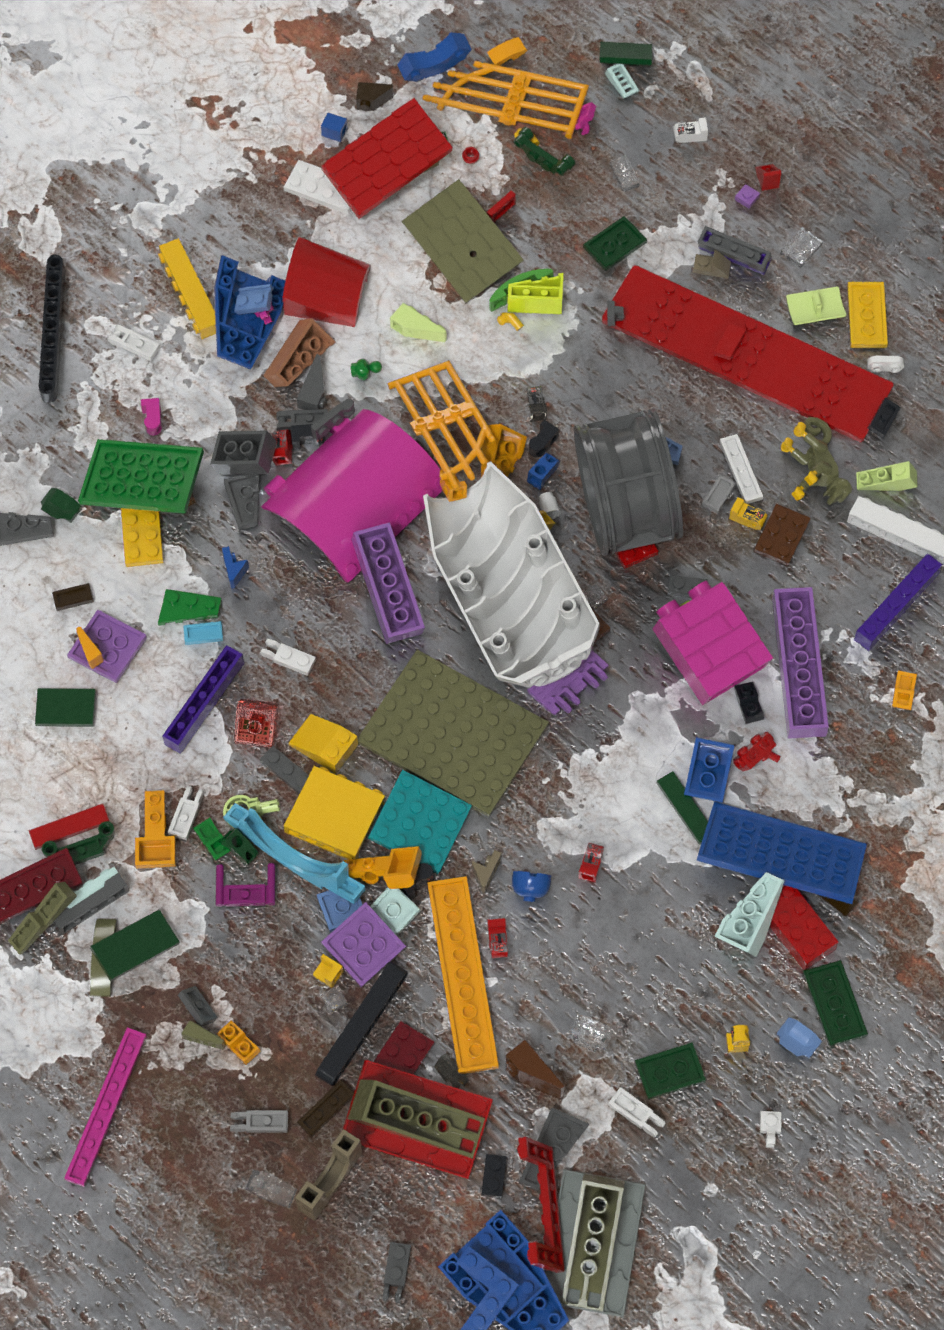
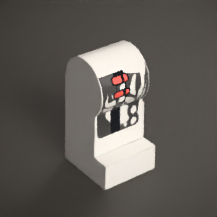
M699 118L695 122H679L673 127L675 140L679 143L707 141L708 127L706 118Z

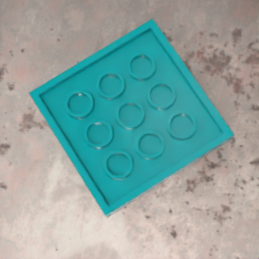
M402 770L368 839L389 850L419 846L422 852L420 864H429L433 872L439 874L472 805Z

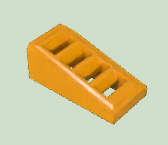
M77 627V635L91 669H94L104 662L102 653L81 627Z

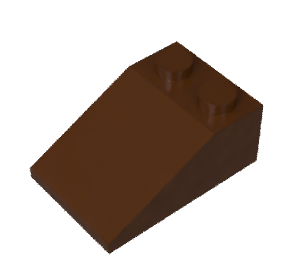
M526 1040L506 1054L505 1064L507 1068L505 1070L511 1078L515 1077L518 1082L559 1100L564 1097V1085Z

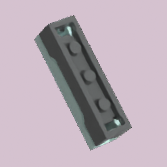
M115 867L105 869L100 873L99 877L94 880H88L82 888L73 891L77 897L53 923L62 935L128 893L127 884Z

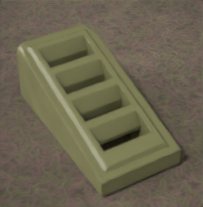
M189 1021L181 1033L183 1039L222 1050L226 1047L222 1038L193 1021Z

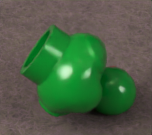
M362 358L356 363H351L352 377H358L361 381L368 379L370 371L379 373L382 370V364L379 361H373L369 364L366 359Z

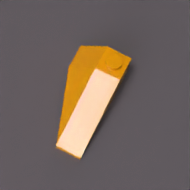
M502 424L488 425L496 438V444L492 445L485 438L481 450L488 462L491 461L508 477L509 473L514 471L517 459H520L523 455L527 436ZM481 465V478L487 466Z

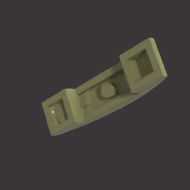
M96 919L93 944L116 933V919ZM92 953L90 996L111 997L112 981L110 982Z

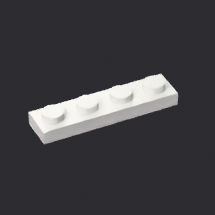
M738 434L721 438L719 443L744 503L750 504L763 500L762 492Z

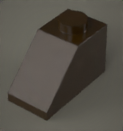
M358 82L357 110L375 111L393 98V84Z

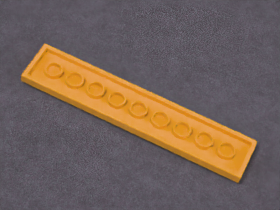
M467 876L427 882L458 1075L498 1069L499 1065Z

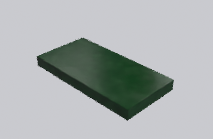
M157 910L91 945L90 949L111 982L179 945L180 941L161 911Z
M839 960L804 970L803 976L828 1046L832 1047L867 1037L868 1032L842 961Z

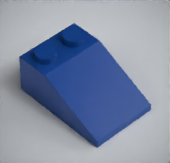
M696 738L684 795L723 803L735 746Z

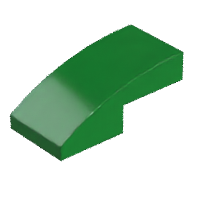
M211 818L193 828L215 861L230 852L227 847H224L219 842L223 835L220 834Z

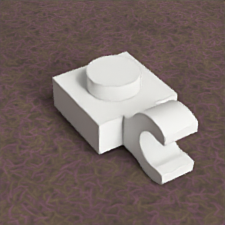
M760 1112V1133L766 1134V1148H774L775 1134H781V1112Z

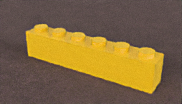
M179 238L160 245L158 258L161 264L164 263L166 266L164 269L167 277H171L173 280L171 284L174 291H178L180 294L178 296L182 306L185 305L186 307L185 313L187 318L193 321L192 327L195 334L199 333L201 339L215 335V311Z

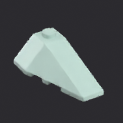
M766 872L750 889V893L736 904L737 907L723 918L715 937L757 957L765 941L784 880Z

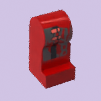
M288 429L274 431L272 437L277 443L272 461L276 466L292 464L291 432Z
M588 843L582 865L579 869L578 879L596 883L604 846Z
M505 918L487 920L491 958L508 957Z

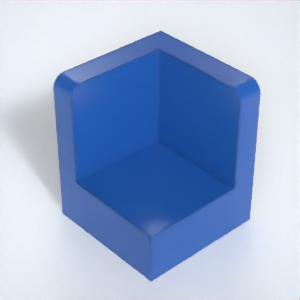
M327 113L321 124V135L342 142L348 129L347 118Z

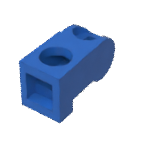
M546 453L528 471L527 482L541 490L548 478L557 470L560 460Z

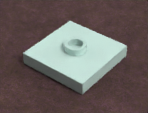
M388 887L370 906L396 936L421 911L400 889H389Z

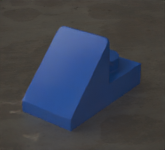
M228 546L222 548L230 586L231 589H234L249 569L248 560L236 562L235 553H231Z

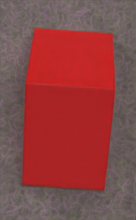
M773 164L755 167L762 191L779 188L781 170Z

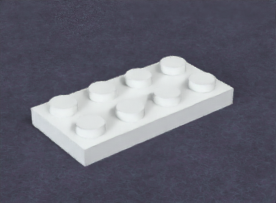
M298 160L284 185V191L349 214L351 208L321 168Z

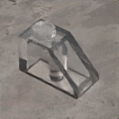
M258 1170L252 1171L245 1188L259 1198L286 1208H290L297 1190L270 1172Z

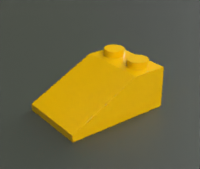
M310 714L288 745L327 768L332 773L337 774L358 746V737L338 724Z

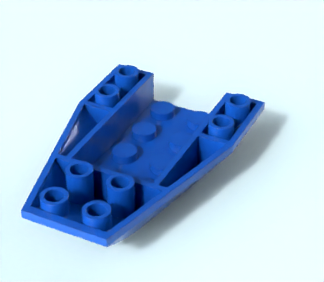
M222 255L214 285L217 357L251 369L281 314L285 280L273 275L266 281L238 270V261ZM271 284L274 287L271 292V302L274 310L269 312L272 319L271 323L265 325L264 320L257 317L255 313L238 315L235 312L239 288Z
M502 1210L498 1211L485 1223L486 1226L456 1254L453 1252L438 1266L463 1297L476 1307L489 1291V1288L456 1264L468 1246H471L518 1282L520 1286L495 1319L509 1330H560L570 1321L543 1268L530 1264L527 1257L529 1241Z

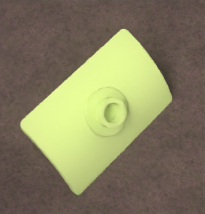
M839 287L786 295L789 313L794 325L846 317Z

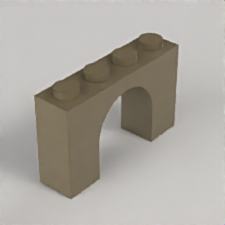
M344 1129L331 1146L332 1156L322 1174L313 1184L307 1181L295 1197L298 1210L316 1221L362 1154L361 1140Z

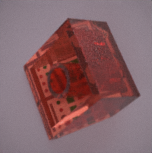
M240 699L236 707L234 743L272 747L277 726L279 703Z

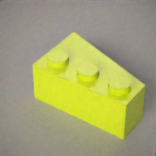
M559 273L558 276L551 278L544 276L541 280L531 282L530 279L509 284L507 312L562 314L563 273Z

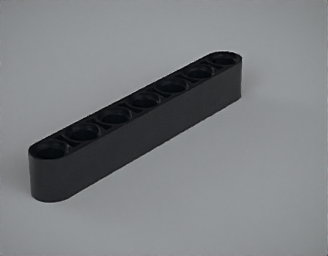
M391 961L387 964L315 1073L316 1077L332 1087L337 1083L405 981L408 971Z

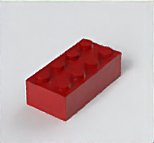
M783 885L769 927L803 970H807L835 951L839 941L796 888Z

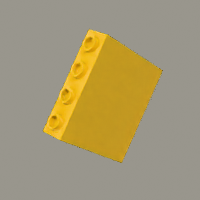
M314 766L284 824V832L345 859H358L359 850L382 804L385 805L386 803L385 795L377 789L371 790L366 788L360 782L356 781L354 783L349 781L344 775L330 773L325 767L318 768Z

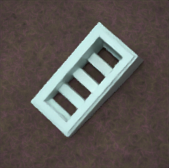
M616 64L607 68L605 75L623 99L639 92L623 64ZM629 87L632 89L628 92H625V89Z

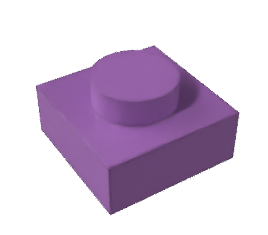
M745 184L735 196V200L750 209L760 197V193Z

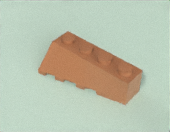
M312 318L299 320L263 376L274 387L288 386L303 373L307 366L313 363L316 354L321 356L335 341Z

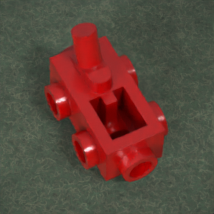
M768 732L762 735L756 734L750 739V744L747 747L743 746L737 751V756L733 759L734 765L743 772L751 770L760 760L765 761L769 758L777 763L780 760V756L772 751L776 746L773 736Z

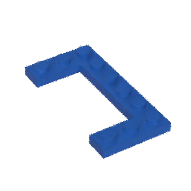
M468 1246L456 1264L488 1287L489 1291L461 1330H488L520 1284L471 1246Z

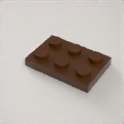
M776 504L754 548V553L789 566L811 518Z

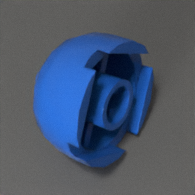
M513 871L512 887L517 895L524 897L523 901L535 902V898L544 897L550 890L551 875Z

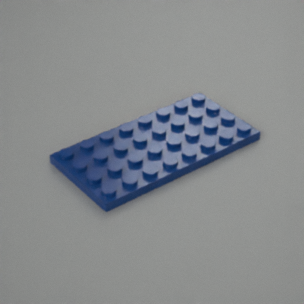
M714 801L697 861L761 878L767 872L784 880L783 885L852 904L867 844Z

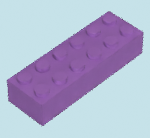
M390 523L354 532L351 540L386 644L421 635L425 626Z

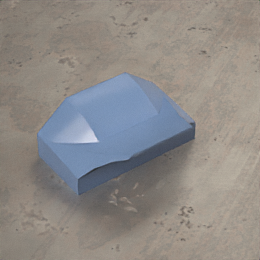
M790 1017L776 1034L780 1037L779 1044L797 1057L805 1055L810 1059L822 1042L813 1031L798 1020Z

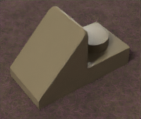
M717 250L714 251L713 257L696 254L693 273L728 278L731 261Z
M494 850L492 856L488 855L484 866L472 861V870L482 893H486L502 860V853Z

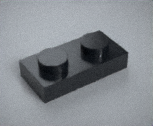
M885 397L867 429L883 438L901 407Z
M486 1154L481 1196L502 1199L507 1156Z

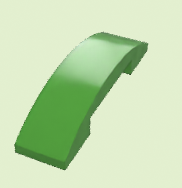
M537 269L509 279L491 296L489 310L492 312L507 304L509 284L530 279L531 282L541 280L544 276L551 278L554 271L552 269Z

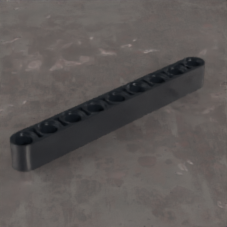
M56 254L49 256L46 265L39 371V392L41 399L45 403L54 402L58 396L65 267L62 257Z

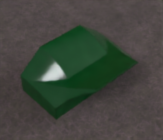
M51 488L41 501L42 511L55 519H65L70 523L82 510L81 505L74 498L57 488Z

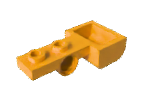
M164 790L145 791V837L135 838L136 869L176 867L175 836H165Z
M419 846L391 849L389 856L344 860V862L348 863L349 877L352 879L361 878L365 883L375 884L378 882L379 876H383L389 889L409 888L414 884L422 852Z

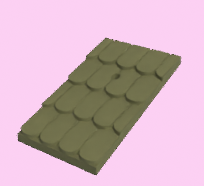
M459 179L401 221L465 303L524 261ZM470 253H476V257H471Z

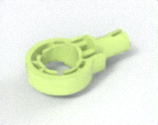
M236 795L225 803L223 815L225 816L233 804L236 803L238 805H246L248 810L250 808L256 809L255 811L262 819L261 816L263 814L279 812L280 807L278 806L280 804L278 799L260 802L258 797L249 798L245 795Z

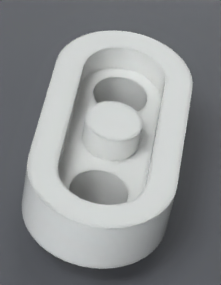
M872 356L867 360V367L876 373L881 371L898 373L904 368V359L900 356Z

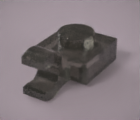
M447 1053L440 1056L434 1065V1068L444 1081H450L452 1087L459 1089L461 1084L458 1081L464 1086L469 1081L467 1076L457 1072L459 1068Z

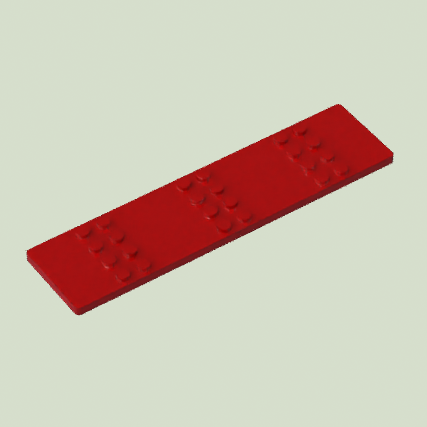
M637 265L632 266L612 301H615V306L624 307V320L615 321V326L610 327L806 418H819L826 422L830 429L858 442L865 440L870 431L867 427L885 397L888 398L893 389V383ZM606 309L602 316V323L608 326ZM729 323L746 329V334L731 361L714 355V350Z

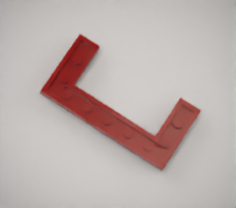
M528 1137L518 1138L519 1145L517 1146V1151L520 1159L538 1165L537 1179L541 1189L539 1200L543 1210L541 1221L545 1231L543 1236L544 1244L539 1242L528 1243V1260L531 1265L556 1273L565 1272L553 1148Z

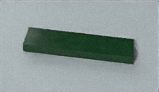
M672 771L658 779L656 783L694 839L701 845L708 821L691 796L684 795L685 788Z

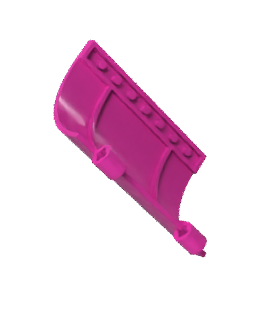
M362 409L351 421L348 418H344L340 425L334 426L329 431L332 435L286 479L276 475L264 487L265 492L270 498L261 506L264 510L281 516L304 533L328 557L343 580L348 583L361 571L351 540L354 532L390 523L393 534L396 537L425 508L423 495L428 494L430 497L436 498L443 491L440 486L439 477L441 469L429 454L395 423L367 409Z

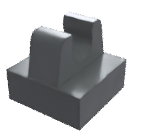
M607 301L608 326H615V321L624 320V307L615 306V301Z

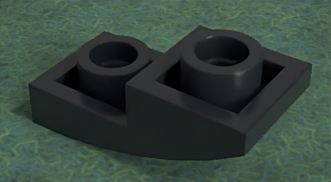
M753 682L734 686L745 724L764 720V713L758 701V694Z

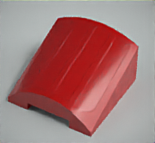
M298 237L289 263L283 291L284 314L355 327L364 285L367 282L371 267L370 264Z

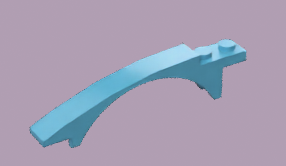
M235 803L223 817L225 821L232 827L237 828L247 839L265 853L321 890L325 887L353 904L365 891V885L349 877L348 863L344 861L340 863H324L298 852L281 840L252 808L246 810Z

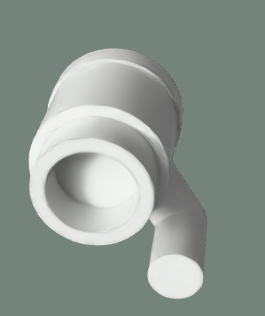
M545 492L539 496L541 510H544L551 519L560 516L561 511L552 492Z

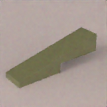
M66 882L55 883L36 910L27 914L8 942L19 955H22L77 895Z

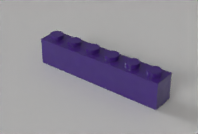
M927 553L859 627L854 641L867 651H870L940 573L942 564Z
M228 645L225 646L162 735L165 746L179 754L183 752L244 665L242 653Z

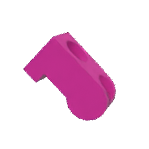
M159 398L141 399L142 413L147 416L144 419L146 432L151 436L158 435L162 429Z

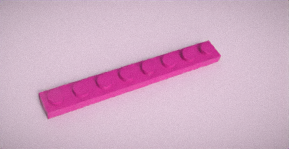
M130 1028L126 1029L66 1172L65 1181L85 1187L147 1037L145 1033Z

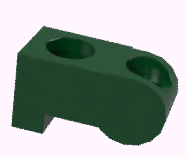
M237 828L230 829L219 841L247 866L259 854Z

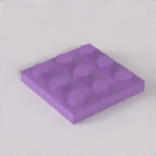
M97 609L85 627L84 632L102 653L104 662L91 669L79 638L67 654V657L117 683L147 636Z
M366 902L321 941V944L343 966L360 987L365 985L406 948L403 942Z

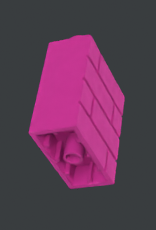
M707 581L698 584L688 592L692 600L681 607L676 600L665 604L656 611L660 619L652 629L702 706L762 670L773 659L723 582L712 588Z

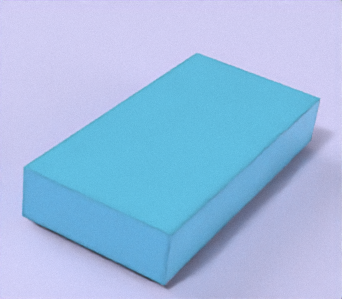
M221 621L183 625L185 645L223 641Z

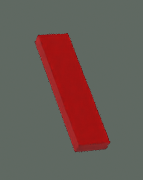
M102 803L28 831L34 848L37 850L42 848L46 841L56 843L97 828L102 822L110 821Z

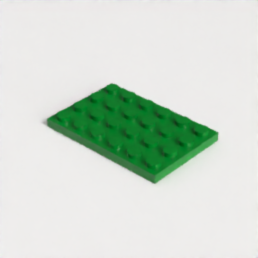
M97 439L78 502L80 505L186 514L204 450L201 447Z

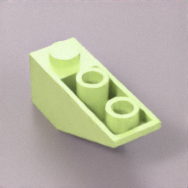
M402 303L390 317V327L404 337L439 342L447 341L446 330L441 325L433 323L429 317L419 314L412 306Z
M909 461L856 472L857 490L902 491L918 487L917 470Z

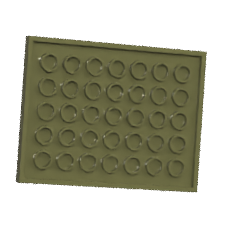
M416 650L359 735L358 744L423 781L472 805L473 809L490 817L548 727L549 722L425 653Z

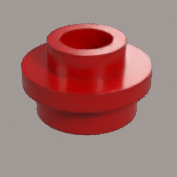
M467 147L462 153L463 161L468 164H474L480 158L479 151L475 147Z

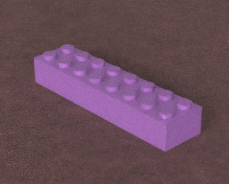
M812 587L774 589L772 603L787 738L826 737L829 726Z

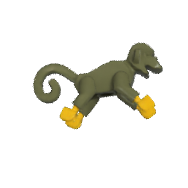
M809 417L804 422H798L794 428V435L797 437L803 436V440L811 446L806 454L792 447L793 440L791 438H785L781 445L783 452H790V455L801 465H808V475L796 487L795 491L791 493L796 501H799L805 496L804 492L809 487L824 486L826 491L823 496L829 497L827 500L828 505L836 502L842 503L851 493L852 486L848 480L839 478L838 466L828 450L827 444L832 438L830 427L826 422L816 417ZM821 430L823 432L822 441L814 437L819 435Z

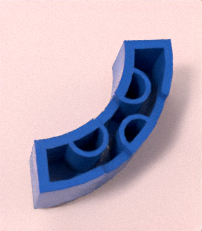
M450 32L443 41L436 45V49L427 53L425 50L416 53H405L397 65L405 81L416 82L447 71L460 61L466 59L472 49L464 34Z

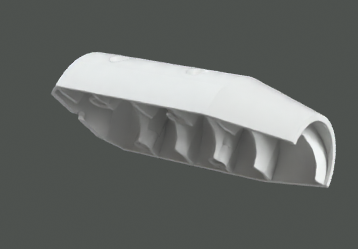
M491 461L487 463V468L482 478L467 489V498L449 502L447 498H432L428 494L423 495L433 557L495 677L502 682L531 688L533 685L540 687L553 683L576 670L581 665L582 660L587 659L590 655L600 625L537 506Z

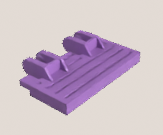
M591 650L588 658L582 660L581 665L572 673L544 686L533 685L527 689V692L554 716L560 711L556 704L566 713H570L572 708L563 698L566 696L573 704L579 705L580 699L577 695L587 687L583 680L593 688H597L599 683L590 673L593 672L605 681L608 677L604 671L609 665Z

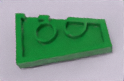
M166 589L158 626L172 622L176 624L183 623V621L193 619L198 621L218 618L222 598Z

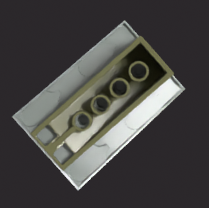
M563 1170L558 1208L565 1272L545 1271L562 1306L624 1317L645 1184L573 1170Z

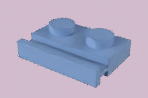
M271 284L239 288L235 312L240 315L270 311L271 292L274 287Z

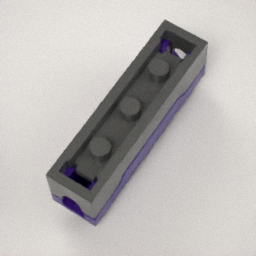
M707 226L704 227L698 240L699 249L713 255L714 251L717 250L732 263L765 275L772 260L771 252Z

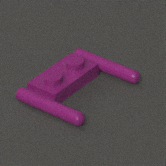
M274 863L267 865V885L224 886V866L222 864L216 866L217 907L275 905Z

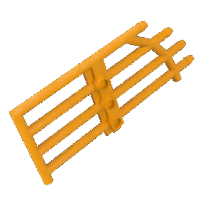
M474 61L473 66L482 69L468 74L453 70L448 71V76L459 79L452 85L433 82V88L446 91L442 98L431 95H423L422 98L426 102L438 104L437 109L440 111L445 106L499 117L498 122L508 126H515L518 121L566 132L565 137L571 139L589 85ZM498 72L514 77L512 83L481 76ZM531 80L577 89L580 90L578 97L532 88L529 85ZM471 81L508 89L509 92L507 97L461 86ZM453 93L504 103L502 111L450 100V97ZM526 94H531L576 105L574 111L524 101ZM521 108H527L568 117L571 120L569 125H564L519 114Z
M448 360L387 383L389 390L396 388L414 420L410 422L416 436L423 435L443 470V473L439 474L440 480L448 479L455 491H458L460 486L454 475L461 470H464L468 479L474 480L475 474L469 464L477 456L481 465L486 467L488 460L481 450L485 438L488 439L489 443L495 445L496 438L451 362ZM447 370L465 402L458 405L454 404L439 379L437 372ZM430 376L446 403L447 409L437 411L420 381L421 378ZM413 382L431 415L420 417L402 385ZM472 415L481 427L477 441L464 421V418ZM453 422L459 425L473 449L466 458L446 425ZM435 429L441 430L459 464L451 469L449 468L429 433L430 431Z

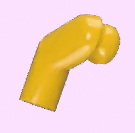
M503 312L497 317V322L500 325L511 323L516 331L524 326L513 313Z

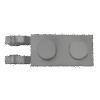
M247 1110V1112L231 1113V1119H246V1124L231 1125L230 1131L288 1133L287 1110Z

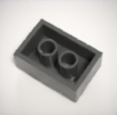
M267 430L219 431L210 465L220 475L269 474L277 441Z

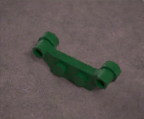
M523 127L519 131V135L513 140L518 148L523 149L530 161L536 162L545 171H549L552 174L558 173L563 176L576 165L575 160L570 155L566 154L561 160H558L532 143L530 140L534 137V134L527 127Z
M102 822L98 827V835L61 848L57 847L53 841H46L42 845V853L45 857H48L68 848L75 865L103 856V851L114 838V826L111 822Z

